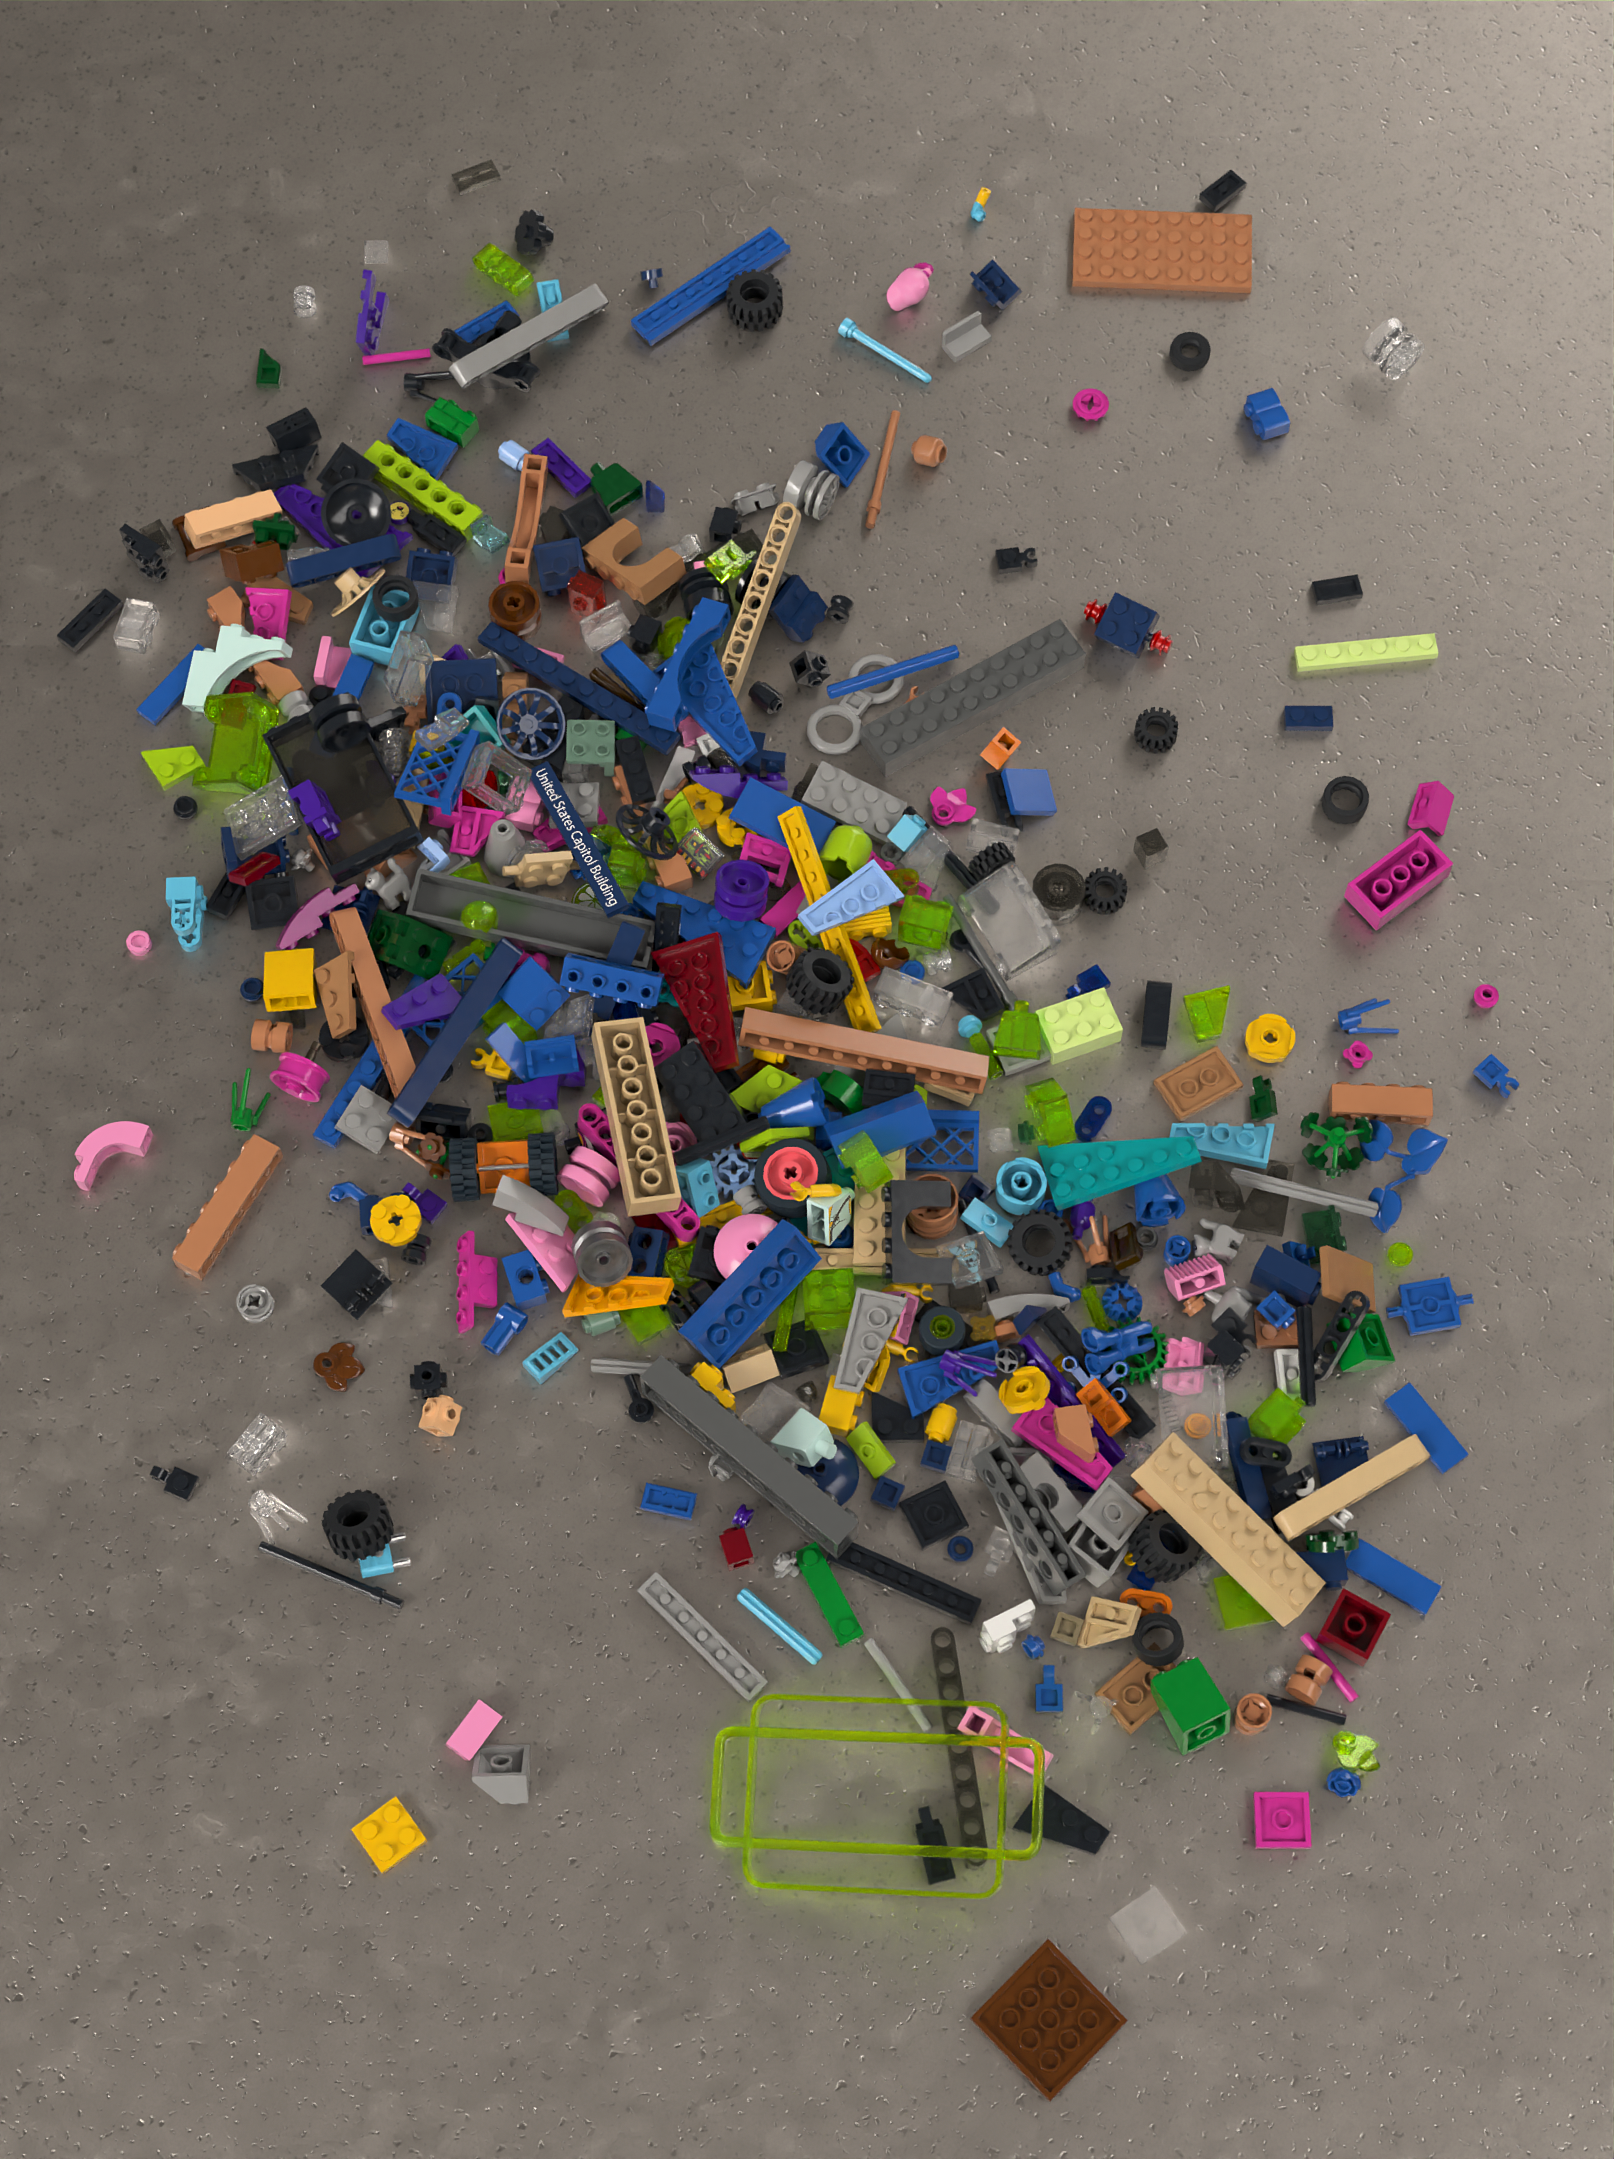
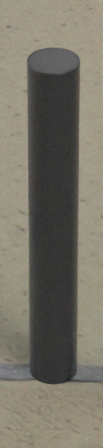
M1267 1694L1266 1697L1270 1705L1340 1725H1344L1346 1721L1345 1714Z

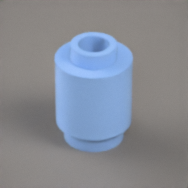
M513 440L503 442L498 449L500 460L516 471H522L524 454H530L529 451Z

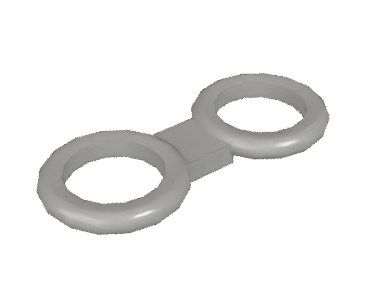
M870 654L861 657L853 664L848 679L859 676L860 672L867 666L882 665L886 667L897 662L883 654ZM904 676L895 678L892 687L885 692L870 693L861 689L846 694L839 704L820 707L811 715L807 723V735L810 743L818 751L830 755H840L851 751L860 741V728L863 727L860 720L862 714L871 704H882L895 698L904 685ZM830 715L843 716L851 722L853 733L843 743L829 744L824 742L816 732L819 721Z

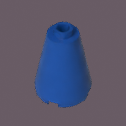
M811 1077L763 1105L761 1112L758 1113V1118L766 1116L770 1129L815 1127L829 1123L830 1112L828 1107L825 1108L824 1100L826 1098L817 1078Z
M1167 1174L1134 1185L1135 1216L1138 1222L1141 1221L1142 1226H1164L1169 1224L1168 1219L1175 1216L1177 1220L1185 1212V1202Z

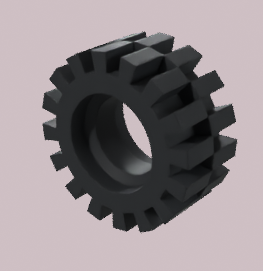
M1151 707L1150 712L1146 709L1143 711V715L1140 713L1138 720H1136L1134 736L1136 743L1139 742L1141 749L1146 746V752L1154 749L1153 754H1157L1158 749L1163 753L1166 751V747L1168 749L1172 748V744H1175L1177 738L1178 721H1175L1176 717L1174 714L1170 717L1171 711L1167 710L1164 713L1161 707H1159V711H1155V707ZM1150 725H1160L1165 729V733L1162 736H1153L1148 733L1147 728Z
M1004 842L993 843L991 847L987 846L984 851L978 852L979 855L973 857L974 860L970 861L968 868L980 884L986 885L990 881L991 883L994 882L996 878H1001L1003 873L1006 874L1008 869L1013 867L1012 864L1015 863V857Z
M1104 867V871L1101 872V868H1097L1096 873L1091 871L1089 877H1086L1083 887V899H1085L1086 906L1090 905L1091 911H1094L1096 908L1098 909L1097 914H1102V910H1105L1106 915H1108L1110 910L1115 913L1118 911V907L1122 908L1126 900L1128 886H1126L1127 881L1123 879L1121 873L1116 875V869L1108 872L1109 867ZM1102 884L1110 885L1114 889V894L1108 898L1101 897L1096 893V888Z

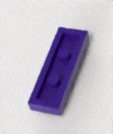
M549 438L531 450L532 455L547 456L548 472L573 497H579L591 487L590 478Z

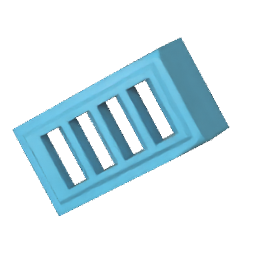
M560 1332L522 1362L523 1367L541 1385L579 1350ZM559 1342L568 1349L566 1353L557 1346ZM551 1349H554L560 1355L558 1359L550 1352ZM545 1355L552 1361L550 1365L543 1359ZM539 1362L545 1369L541 1371L535 1364Z

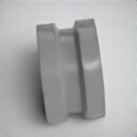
M257 1284L244 1287L238 1293L236 1299L237 1308L242 1317L252 1323H260L267 1320L275 1308L274 1300L269 1290ZM254 1300H259L260 1306H252L251 1303Z

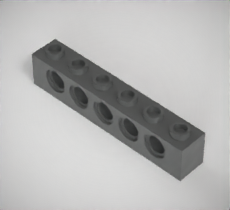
M1003 1438L975 1455L971 1459L972 1463L1053 1595L1059 1594L1086 1577L1087 1575Z

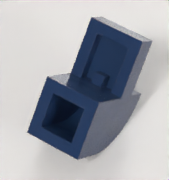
M749 731L758 752L742 764L744 769L749 774H757L758 777L761 776L762 769L771 773L785 772L787 766L786 753L766 750V733Z

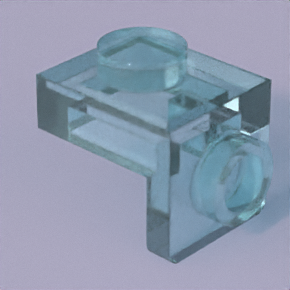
M488 514L470 526L475 544L491 554H494L510 542L506 533L493 526L491 516Z

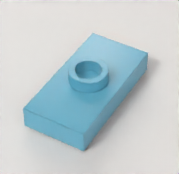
M976 1197L960 1217L961 1220L999 1248L1008 1239L1009 1229L1012 1230L1013 1228L1010 1222Z

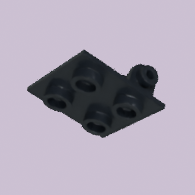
M355 1249L324 1281L321 1287L358 1320L393 1283Z

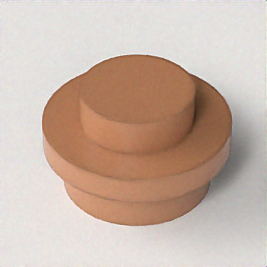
M1195 1295L1183 1302L1185 1308L1182 1312L1187 1313L1190 1317L1206 1306L1203 1301L1204 1297L1201 1295L1197 1298Z

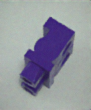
M308 779L288 791L291 799L300 804L302 813L306 815L303 817L305 823L316 830L319 836H324L327 841H331L341 835L337 827L341 820L335 814L324 789Z

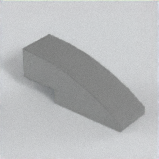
M502 1175L492 1205L515 1212L514 1221L563 1236L569 1216L559 1206L534 1188Z
M1019 1294L987 1302V1312L993 1326H998L997 1324L1001 1321L1009 1319L1013 1321L1026 1305L1045 1307L1047 1309L1046 1313L1055 1306H1058L1063 1313L1067 1312L1070 1308L1069 1298L1056 1295Z

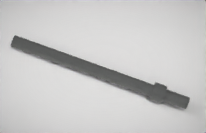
M951 894L943 897L945 904L1002 996L1000 998L1005 1007H1009L1015 1019L1024 1017L1023 1011L1016 1002L1018 998L1007 987Z

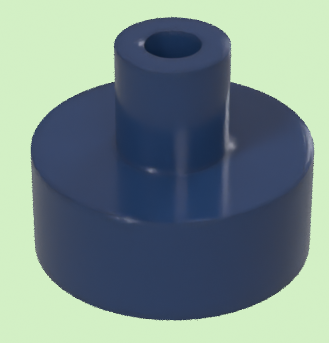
M662 268L640 272L642 281H649L650 289L659 287L657 278L664 277Z

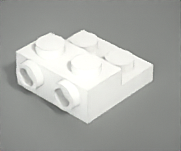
M1031 1599L983 1622L982 1632H980L982 1638L979 1640L986 1653H993L995 1651L1002 1653L1013 1646L1012 1643L1015 1641L1016 1632H1021L1031 1626L1030 1622L1033 1621L1036 1609Z

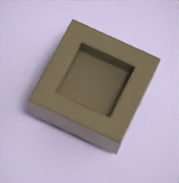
M1058 1611L1050 1638L1075 1647L1084 1619Z

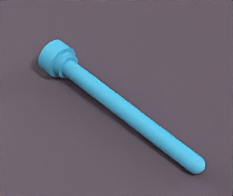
M845 318L839 326L838 333L845 338L854 337L925 383L931 382L932 377L930 374L858 330V326L851 319Z

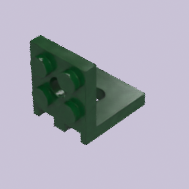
M380 909L376 913L367 936L376 960L392 964L426 980L439 974L453 940V937L407 916ZM425 944L426 954L420 957L418 950L421 945Z

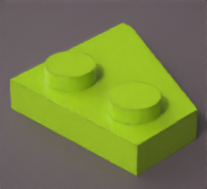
M193 746L141 752L143 759L164 791L206 768L205 763Z

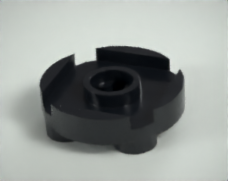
M356 1016V1030L348 1034L349 1041L344 1040L341 1043L339 1042L340 1039L332 1038L328 1021H326L319 1032V1043L322 1045L324 1054L333 1061L342 1063L353 1058L355 1060L364 1054L369 1045L368 1030L364 1022Z

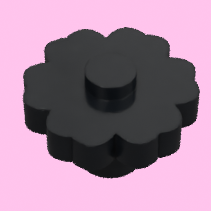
M531 209L530 211H525L519 218V225L515 229V242H517V251L522 255H536L541 247L550 246L553 242L554 232L548 225L543 223L544 215L540 211Z

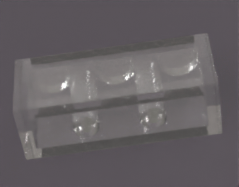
M885 966L873 991V1001L880 1007L895 1009L905 1017L913 1016L918 1018L928 1026L942 1027L952 1005L953 993Z

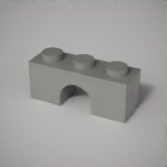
M1038 1451L1020 1465L1033 1489L1042 1492L1047 1497L1049 1502L1047 1512L1060 1533L1064 1534L1080 1520L1076 1515L1083 1508L1082 1502L1072 1495L1065 1481L1055 1474L1048 1460L1041 1456Z

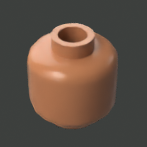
M922 435L912 444L911 452L916 463L936 467L944 462L947 455V447L940 438Z

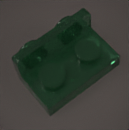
M1328 1205L1327 1210L1301 1214L1307 1248L1314 1247L1316 1257L1310 1259L1311 1264L1320 1263L1319 1249L1322 1246L1328 1245L1343 1252L1347 1250L1345 1236H1341L1339 1227H1341V1216L1339 1212H1335L1334 1205Z

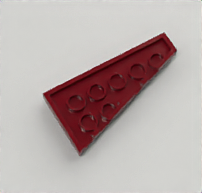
M719 932L711 933L651 952L653 959L660 968V972L665 974L664 978L684 1016L691 1025L693 1033L698 1038L712 1068L716 1072H721L740 1066L721 934Z

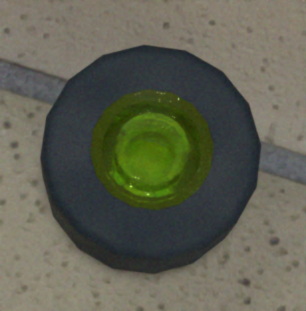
M936 1306L922 1316L919 1325V1339L925 1350L933 1355L942 1356L947 1349L954 1352V1350L957 1351L961 1347L965 1337V1323L959 1312L951 1307Z

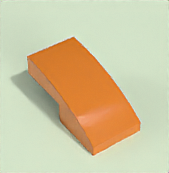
M1094 1378L1076 1393L1082 1404H1086L1087 1411L1095 1416L1108 1436L1113 1437L1132 1421L1097 1378Z

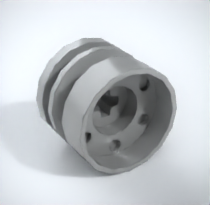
M802 460L797 464L788 480L783 502L792 503L799 511L805 506V514L808 516L813 514L814 519L820 521L826 516L836 498L840 482L839 475L834 473L829 475L827 470H822L818 475V467Z

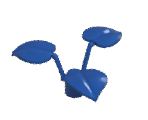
M1369 1120L1373 1127L1372 1142L1369 1144L1360 1142L1364 1157L1370 1161H1380L1386 1153L1402 1158V1169L1407 1173V1176L1386 1185L1385 1190L1380 1187L1374 1188L1368 1198V1201L1378 1203V1212L1375 1217H1370V1219L1381 1232L1388 1233L1389 1229L1398 1220L1402 1210L1400 1196L1391 1188L1409 1179H1415V1175H1427L1441 1156L1448 1139L1428 1129H1417L1410 1135L1407 1143V1149L1411 1155L1402 1154L1388 1149L1393 1143L1394 1138L1391 1129L1379 1120Z

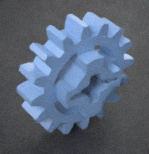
M733 1145L730 1146L729 1151H726L725 1148L721 1149L720 1155L717 1153L712 1154L714 1161H710V1165L712 1166V1174L718 1194L723 1191L724 1198L727 1199L729 1194L734 1196L737 1191L745 1186L755 1185L754 1171L758 1159H744L740 1149L735 1150ZM731 1170H736L737 1174H731Z

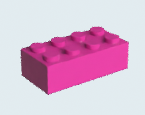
M1420 829L1348 883L1344 897L1377 931L1446 879L1454 863Z

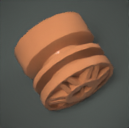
M926 1174L915 1179L920 1181H950L939 1174ZM952 1182L951 1207L944 1210H935L936 1212L932 1209H915L906 1216L908 1227L915 1235L924 1239L935 1240L945 1237L953 1231L958 1219V1192Z

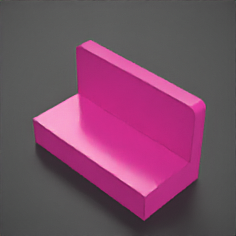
M1439 781L1419 784L1407 825L1412 829L1429 827L1438 836L1444 835L1454 795Z

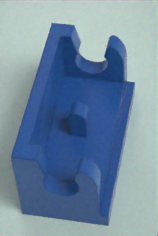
M574 1035L524 1042L529 1078L579 1072Z

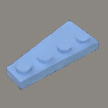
M873 859L801 912L797 918L811 935L815 936L903 900L904 895Z

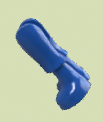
M1136 1322L1124 1328H1114L1109 1333H1102L1095 1327L1084 1328L1081 1332L1082 1343L1085 1348L1092 1351V1353L1085 1356V1365L1090 1374L1094 1376L1100 1375L1111 1364L1154 1348V1339L1145 1338L1137 1340V1336L1152 1332L1151 1322ZM1109 1346H1111L1112 1350L1099 1352Z

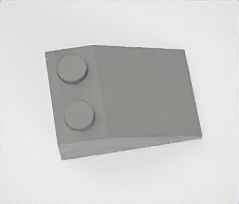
M1083 1521L1078 1523L1066 1539V1543L1087 1575L1084 1578L1097 1588L1110 1579L1127 1553L1128 1547L1131 1545L1128 1542V1537L1124 1544L1115 1551Z

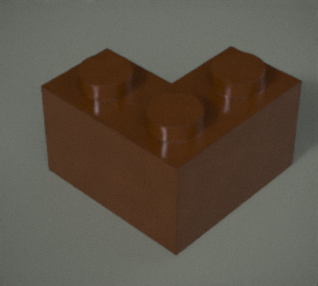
M267 541L252 546L238 544L219 549L225 577L234 579L236 582L240 581L242 584L254 583L256 578L262 576L264 578L276 577L278 575L277 572L285 570L279 543Z

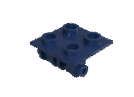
M334 885L332 893L334 894L344 887ZM364 886L362 890H359L360 892L354 895L356 898L354 901L345 906L340 903L333 908L335 911L355 907L367 935L381 897L372 894V890H368ZM329 916L322 918L321 922L323 925L320 928L333 931Z
M1364 1436L1312 1443L1321 1488L1368 1461L1367 1451L1369 1450V1444L1367 1440H1364Z

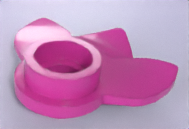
M938 786L932 792L930 799L933 806L932 819L936 824L947 826L952 822L963 823L975 815L976 808L966 805V790L961 788L946 793L943 788ZM941 813H945V814H947L948 816H947V817H941V816H939V815H940Z

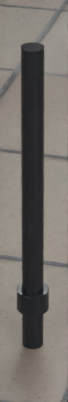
M262 1541L259 1545L258 1551L370 1597V1601L379 1605L384 1603L398 1610H401L404 1605V1600L388 1594L387 1590L378 1586L375 1588L267 1542Z

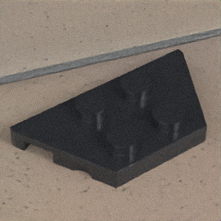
M318 444L232 464L235 475L241 474L245 482L254 485L255 489L263 492L306 481L309 475L308 472L314 465L313 458L315 455L319 456L320 452Z

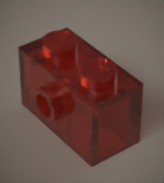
M579 570L575 577L570 578L567 585L571 612L596 623L607 606L604 581Z

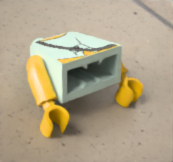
M798 1181L792 1182L790 1186L796 1192H791L790 1195L795 1200L803 1201L807 1195H810L807 1199L808 1236H805L802 1231L800 1232L813 1245L823 1243L830 1246L851 1220V1201L855 1198L854 1191L849 1187L841 1188L838 1184H815L805 1188Z

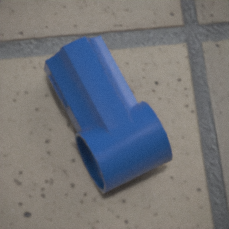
M506 1302L498 1311L495 1323L480 1342L481 1345L492 1354L500 1356L515 1334L518 1335L524 1329L529 1316Z

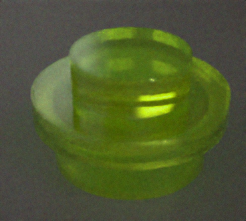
M1397 1242L1389 1247L1387 1257L1392 1265L1406 1267L1413 1259V1251L1409 1245Z

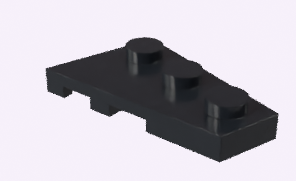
M1042 1784L1012 1828L1014 1831L1034 1835L1037 1838L1053 1841L1065 1847L1094 1856L1111 1832L1045 1784Z

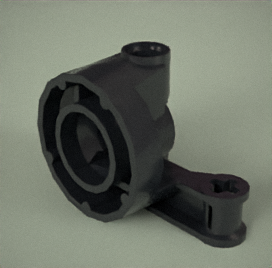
M505 311L492 330L479 335L471 344L461 338L455 331L444 328L441 332V338L438 343L432 346V350L440 358L455 363L473 351L522 325V320L516 313ZM529 351L477 382L493 389L514 387L522 392H529L532 382L535 378L539 377L541 371L535 364L531 363Z

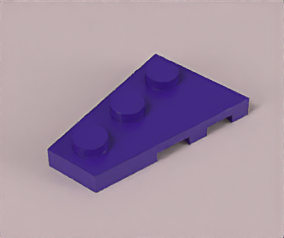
M440 973L383 1006L381 1012L396 1030L425 1024V1021L438 1018L440 1020L448 1019L462 997L444 975Z

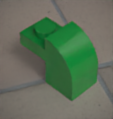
M834 1069L832 1073L822 1072L817 1078L824 1092L825 1100L831 1101L842 1114L851 1115L862 1111L865 1107L862 1106L863 1089L849 1076Z

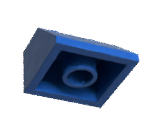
M531 956L525 960L497 992L536 1031L571 996L565 990V987L560 986V982Z

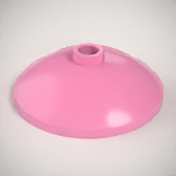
M745 1214L725 1224L718 1233L714 1244V1259L721 1275L727 1279L753 1251L749 1250L747 1245L754 1243L758 1246L778 1223L764 1215Z

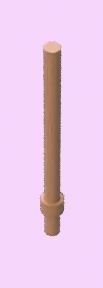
M896 410L891 412L872 498L868 501L867 505L868 515L865 526L869 529L874 528L876 517L880 513L882 506L880 500L900 418V412Z

